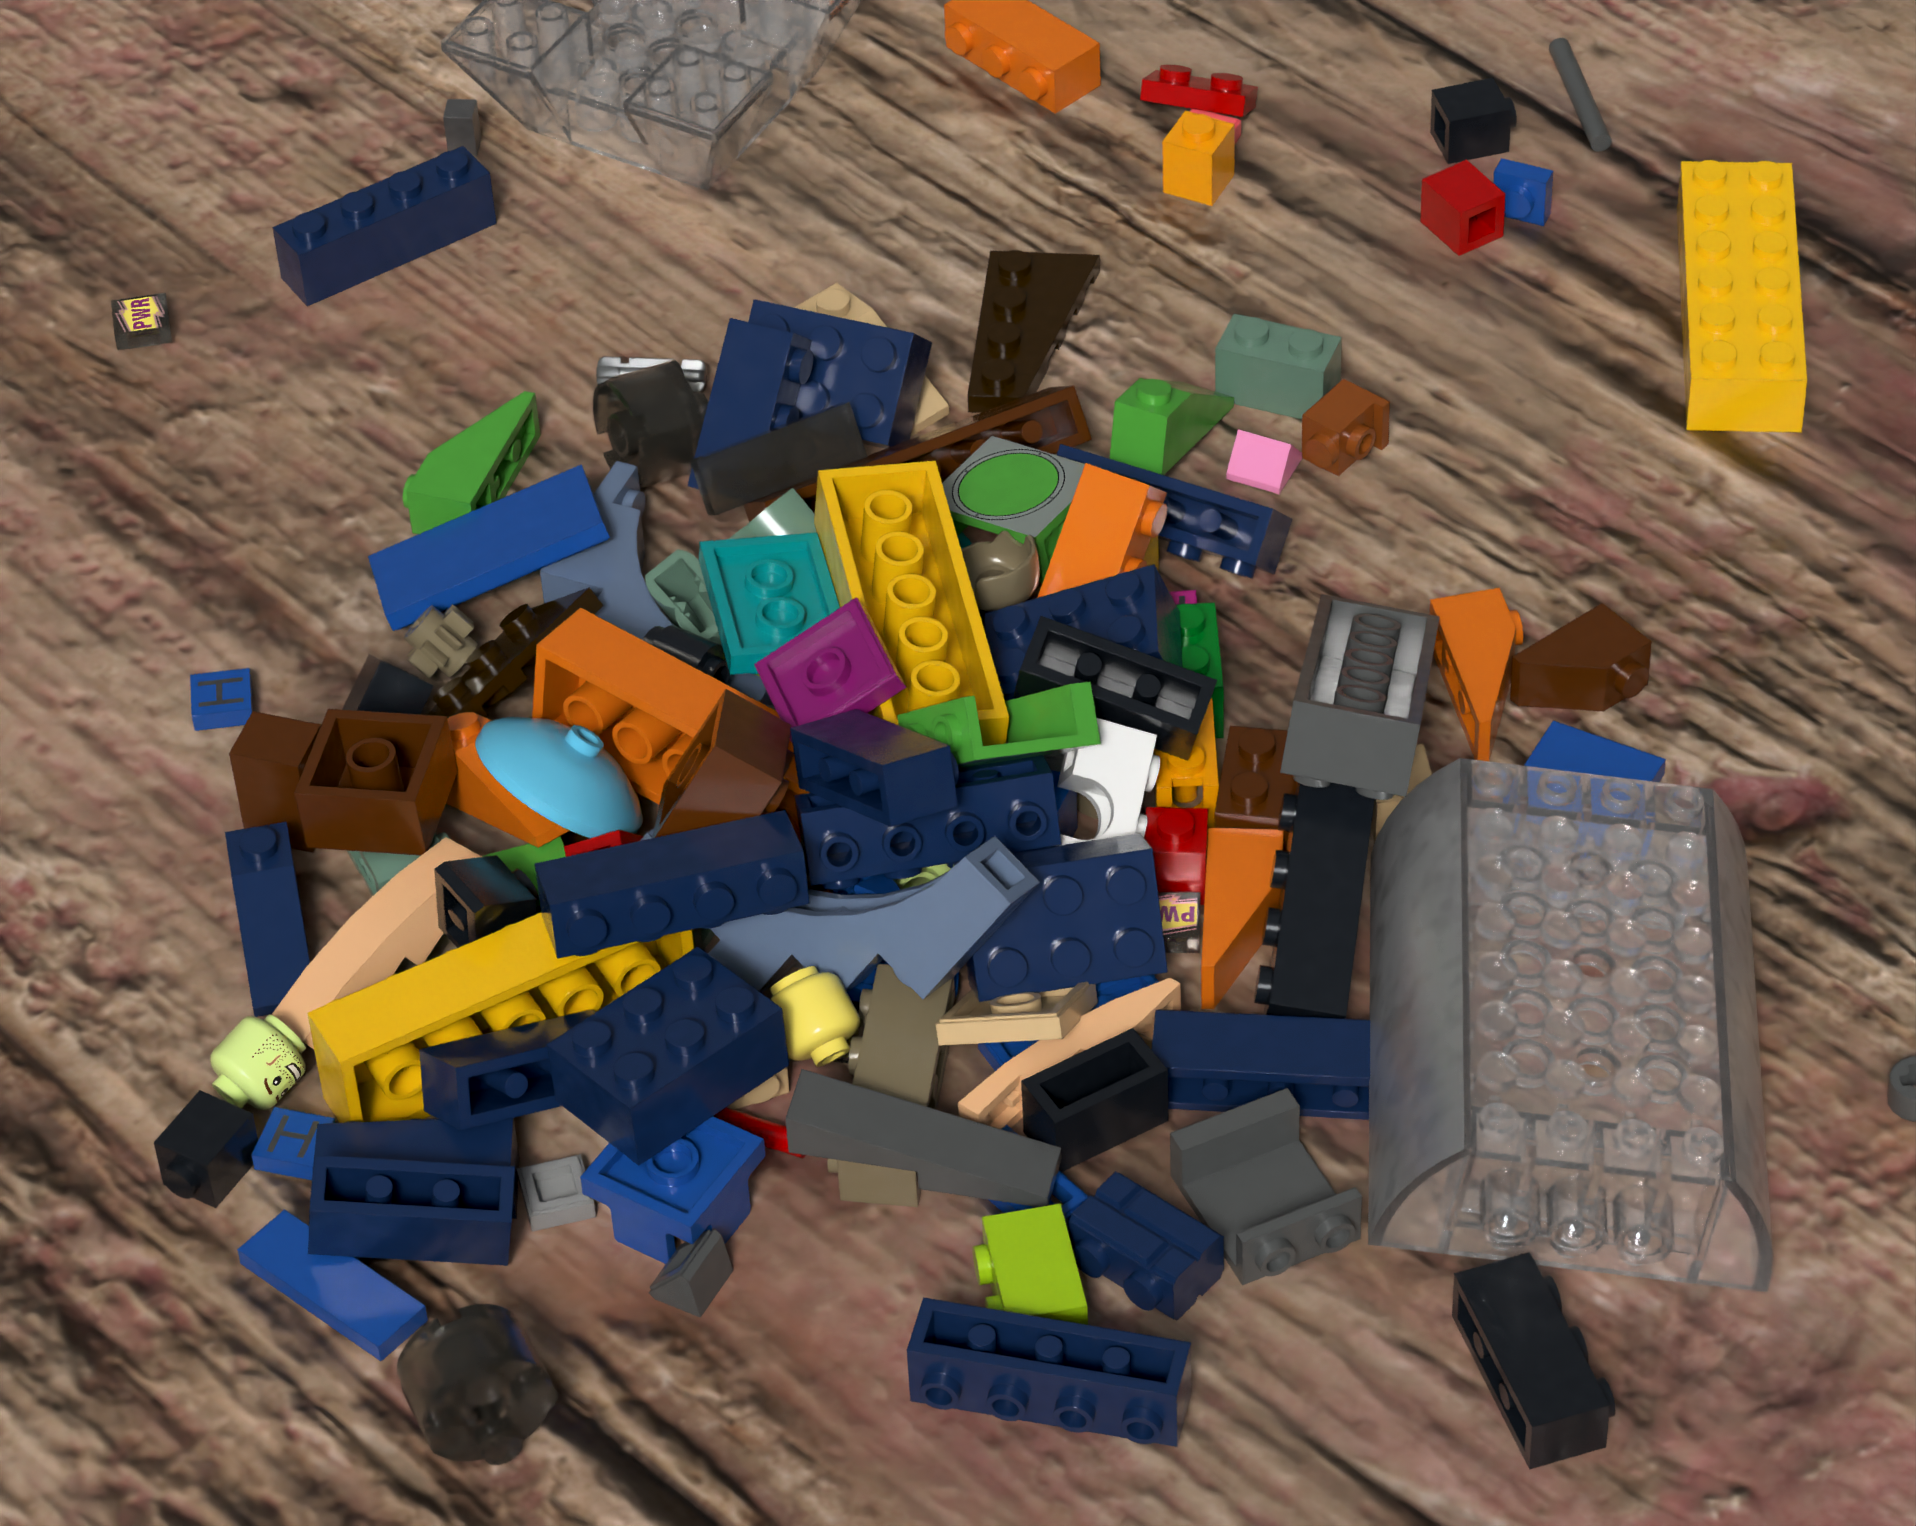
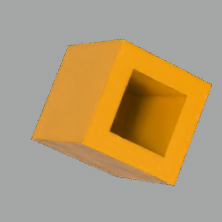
M1185 110L1162 141L1163 193L1213 206L1234 176L1235 124L1211 118L1205 114H1197Z

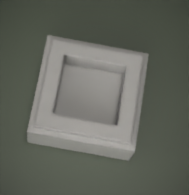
M581 1154L517 1168L519 1186L532 1232L596 1217L594 1200L582 1193L580 1177L585 1172Z

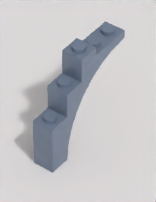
M654 829L647 832L640 841L652 839ZM994 836L965 856L948 872L925 884L886 894L840 895L808 889L810 904L788 908L786 911L775 915L760 914L728 921L721 926L710 928L720 941L708 954L760 993L781 980L797 961L804 968L815 966L819 973L830 972L837 975L848 992L865 980L884 959L893 968L895 975L903 984L911 987L922 999H925L958 973L1040 882Z

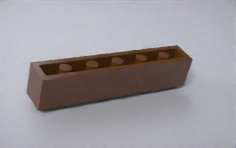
M1074 385L1048 387L833 469L936 461L943 483L991 436L1051 454L1058 452L1060 444L1074 447L1088 442L1092 438ZM818 474L743 502L749 522L791 488H794L815 514Z

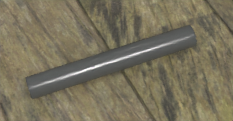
M1557 38L1549 45L1550 54L1591 148L1597 152L1604 151L1612 143L1610 134L1568 40Z

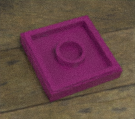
M857 597L754 664L780 719L789 723L791 728L854 709L868 713L907 688L867 609Z

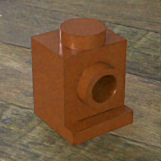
M1342 379L1302 415V458L1319 468L1340 476L1356 460L1365 458L1373 446L1383 450L1389 444L1390 401Z

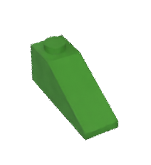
M1139 378L1115 401L1109 459L1165 475L1233 408L1234 397L1185 382Z
M522 392L428 453L417 473L411 474L408 477L403 490V505L405 508H409L412 533H423L506 496L541 436L535 393Z

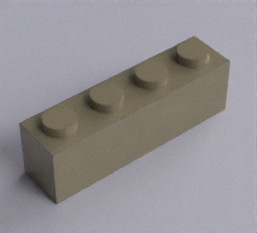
M877 965L873 989H862L860 996L859 1026L864 1027L863 1036H853L850 1043L848 1069L849 1074L854 1075L853 1085L937 1110L950 1045L939 1046L936 1023L956 1005L954 977L925 999H922L911 987L906 986L897 978L890 965ZM827 1159L828 1172L838 1174L841 1201L918 1207L921 1189H918L917 1172Z

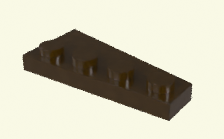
M1019 250L990 251L967 394L968 412L982 413L1037 392L1048 371V360L1054 349L1059 350L1066 337L1068 322L1073 314L1077 315L1085 301V290L1089 283L1094 284L1100 273V255L1023 252Z
M589 587L534 608H530L528 604L517 607L501 621L499 626L503 632L495 640L488 641L477 648L468 657L466 663L470 668L462 677H456L442 686L432 698L436 705L428 714L423 715L447 716L448 719L459 713L474 712L486 718L488 714L482 705L488 707L497 703L508 694L513 693L527 679V676L521 669L535 663L536 644L579 608L595 614L604 605Z

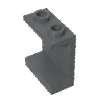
M1288 1088L1170 1133V1176L1201 1223L1224 1236V1258L1242 1286L1265 1276L1279 1275L1293 1265L1324 1253L1337 1252L1345 1248L1349 1243L1361 1239L1362 1196L1356 1187L1336 1194L1299 1141L1300 1105Z

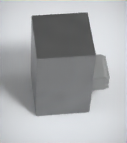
M447 99L443 115L447 150L451 151L464 146L473 156H477L481 141L477 100Z

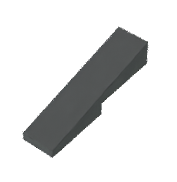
M801 1069L786 1115L789 1153L915 1171L918 1173V1189L1035 1207L1048 1206L1062 1159L1061 1147Z

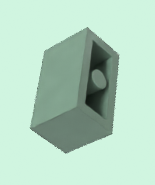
M1234 313L1215 348V392L1234 397V404L1302 419V415L1341 381L1342 337Z

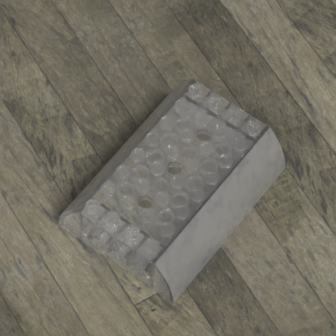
M1459 758L1419 783L1399 802L1388 816L1371 852L1368 1245L1491 1260H1503L1530 1252L1536 1265L1768 1292L1772 1276L1773 1250L1748 865L1745 844L1738 824L1727 805L1713 789ZM1579 966H1593L1602 971L1605 976H1587L1583 974ZM1581 1065H1596L1604 1069L1609 1076L1602 1078L1586 1074Z

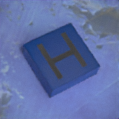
M250 668L190 675L191 714L194 731L246 724L252 711H254Z
M274 1107L251 1154L254 1170L312 1180L317 1124L336 1123L335 1118Z

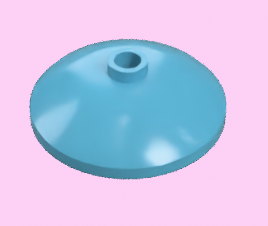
M505 717L486 723L476 737L475 747L479 758L492 776L513 796L548 820L588 838L616 830L636 834L643 822L642 810L634 788L617 760L603 748V741L587 728L579 725L569 727L549 719Z

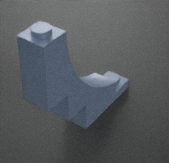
M616 461L594 493L610 538L542 568L540 576L543 599L545 604L590 587L604 605L594 615L643 640L647 632L653 627L661 626L665 628L673 624L661 612L649 593L642 576L645 546L641 517L645 508V494L640 491L638 466ZM750 673L730 675L727 682L728 686L776 710L760 676Z

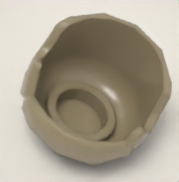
M1004 530L992 542H976L961 549L978 610L991 612L1025 602L1039 585V554L1032 535L1026 536L1024 544L1016 541L1008 531Z

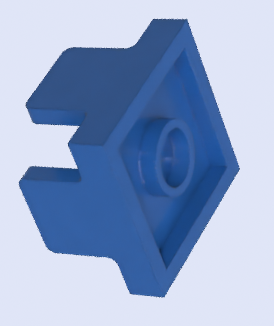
M712 1116L639 1166L609 1143L581 1175L582 1193L610 1208L614 1238L617 1242L666 1264L676 1251L674 1236L693 1245L703 1232L716 1229L722 1235L726 1244L748 1217L751 1211L748 1179L766 1156L764 1139Z

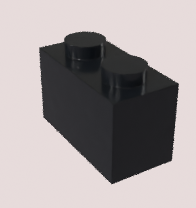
M1134 1028L1021 1081L1023 1132L1028 1138L1061 1147L1060 1172L1070 1169L1168 1121V1069Z

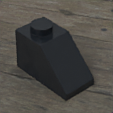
M497 855L446 861L434 869L438 926L457 948L537 914L539 895L531 880L519 869L511 872Z

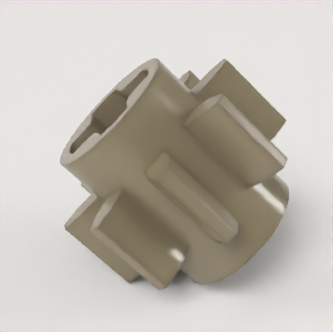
M453 604L444 614L431 605L417 618L403 638L414 647L408 653L407 657L409 658L407 661L427 678H430L437 669L451 677L465 664L478 645L477 642L468 636L475 627L473 625L474 622Z

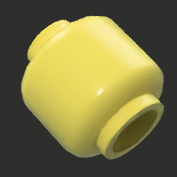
M809 966L782 978L770 988L773 995L770 1000L782 1008L788 1058L795 1061L812 1058L815 1066L820 1067L841 1058L849 1052L850 1047L846 1040L857 1031L860 1017L841 979L837 975L830 972L819 973L815 966Z

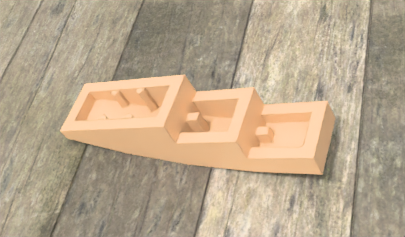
M445 837L397 873L346 921L307 965L272 1015L287 1025L304 1044L314 1049L307 1013L333 1000L343 998L386 979L395 973L404 958L415 965L424 963L443 935V931L438 926L434 869L446 861L482 856Z
M1170 977L1111 1000L1082 1015L1080 1021L1063 1039L1037 1041L1004 1063L958 1102L959 1117L998 1129H1002L1006 1125L1012 1128L1021 1118L1023 1119L1022 1080L1132 1028L1152 1049L1156 1010L1181 1011L1180 983Z

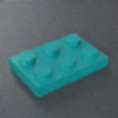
M818 533L699 542V564L730 675L758 674L755 663L840 608Z

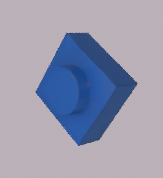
M1501 158L1494 170L1493 183L1505 193L1504 217L1544 226L1551 214L1553 170Z

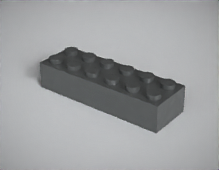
M1321 594L1293 701L1280 773L1293 775V779L1296 782L1310 787L1324 788L1330 786L1331 783L1356 787L1357 793L1372 799L1388 800L1393 798V795L1406 797L1440 616Z

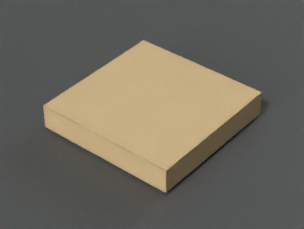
M1082 982L1072 988L1040 993L1023 992L999 996L993 1000L983 1002L977 1000L972 989L936 1023L938 1044L942 1046L1063 1039L1080 1021L1081 1016L1088 1013L1098 1003L1096 985Z

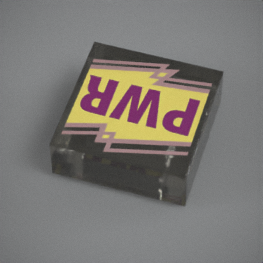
M166 293L111 301L117 350L172 343Z
M1158 892L1165 953H1200L1201 892Z

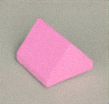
M1238 429L1226 479L1280 494L1302 460V452L1291 444Z

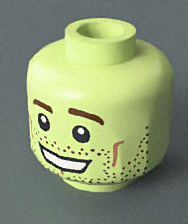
M269 1014L264 1020L254 1016H247L240 1021L210 1055L211 1066L219 1076L212 1083V1087L225 1101L237 1107L243 1108L248 1103L254 1108L269 1110L304 1074L306 1065L301 1054L306 1049L305 1044L287 1025L273 1015Z

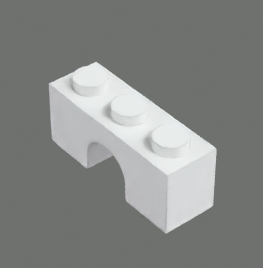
M1097 718L1101 744L1065 753L1057 787L1078 792L1089 799L1097 812L1098 830L1094 839L1089 840L1076 839L1060 834L1062 845L1138 833L1144 837L1147 815L1140 814L1144 791L1151 792L1159 773L1160 756L1153 755L1157 735Z

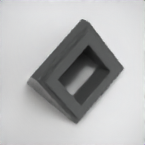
M716 1229L707 1230L700 1235L693 1245L688 1242L679 1245L649 1287L651 1289L649 1294L655 1300L701 1318L733 1272L722 1235Z

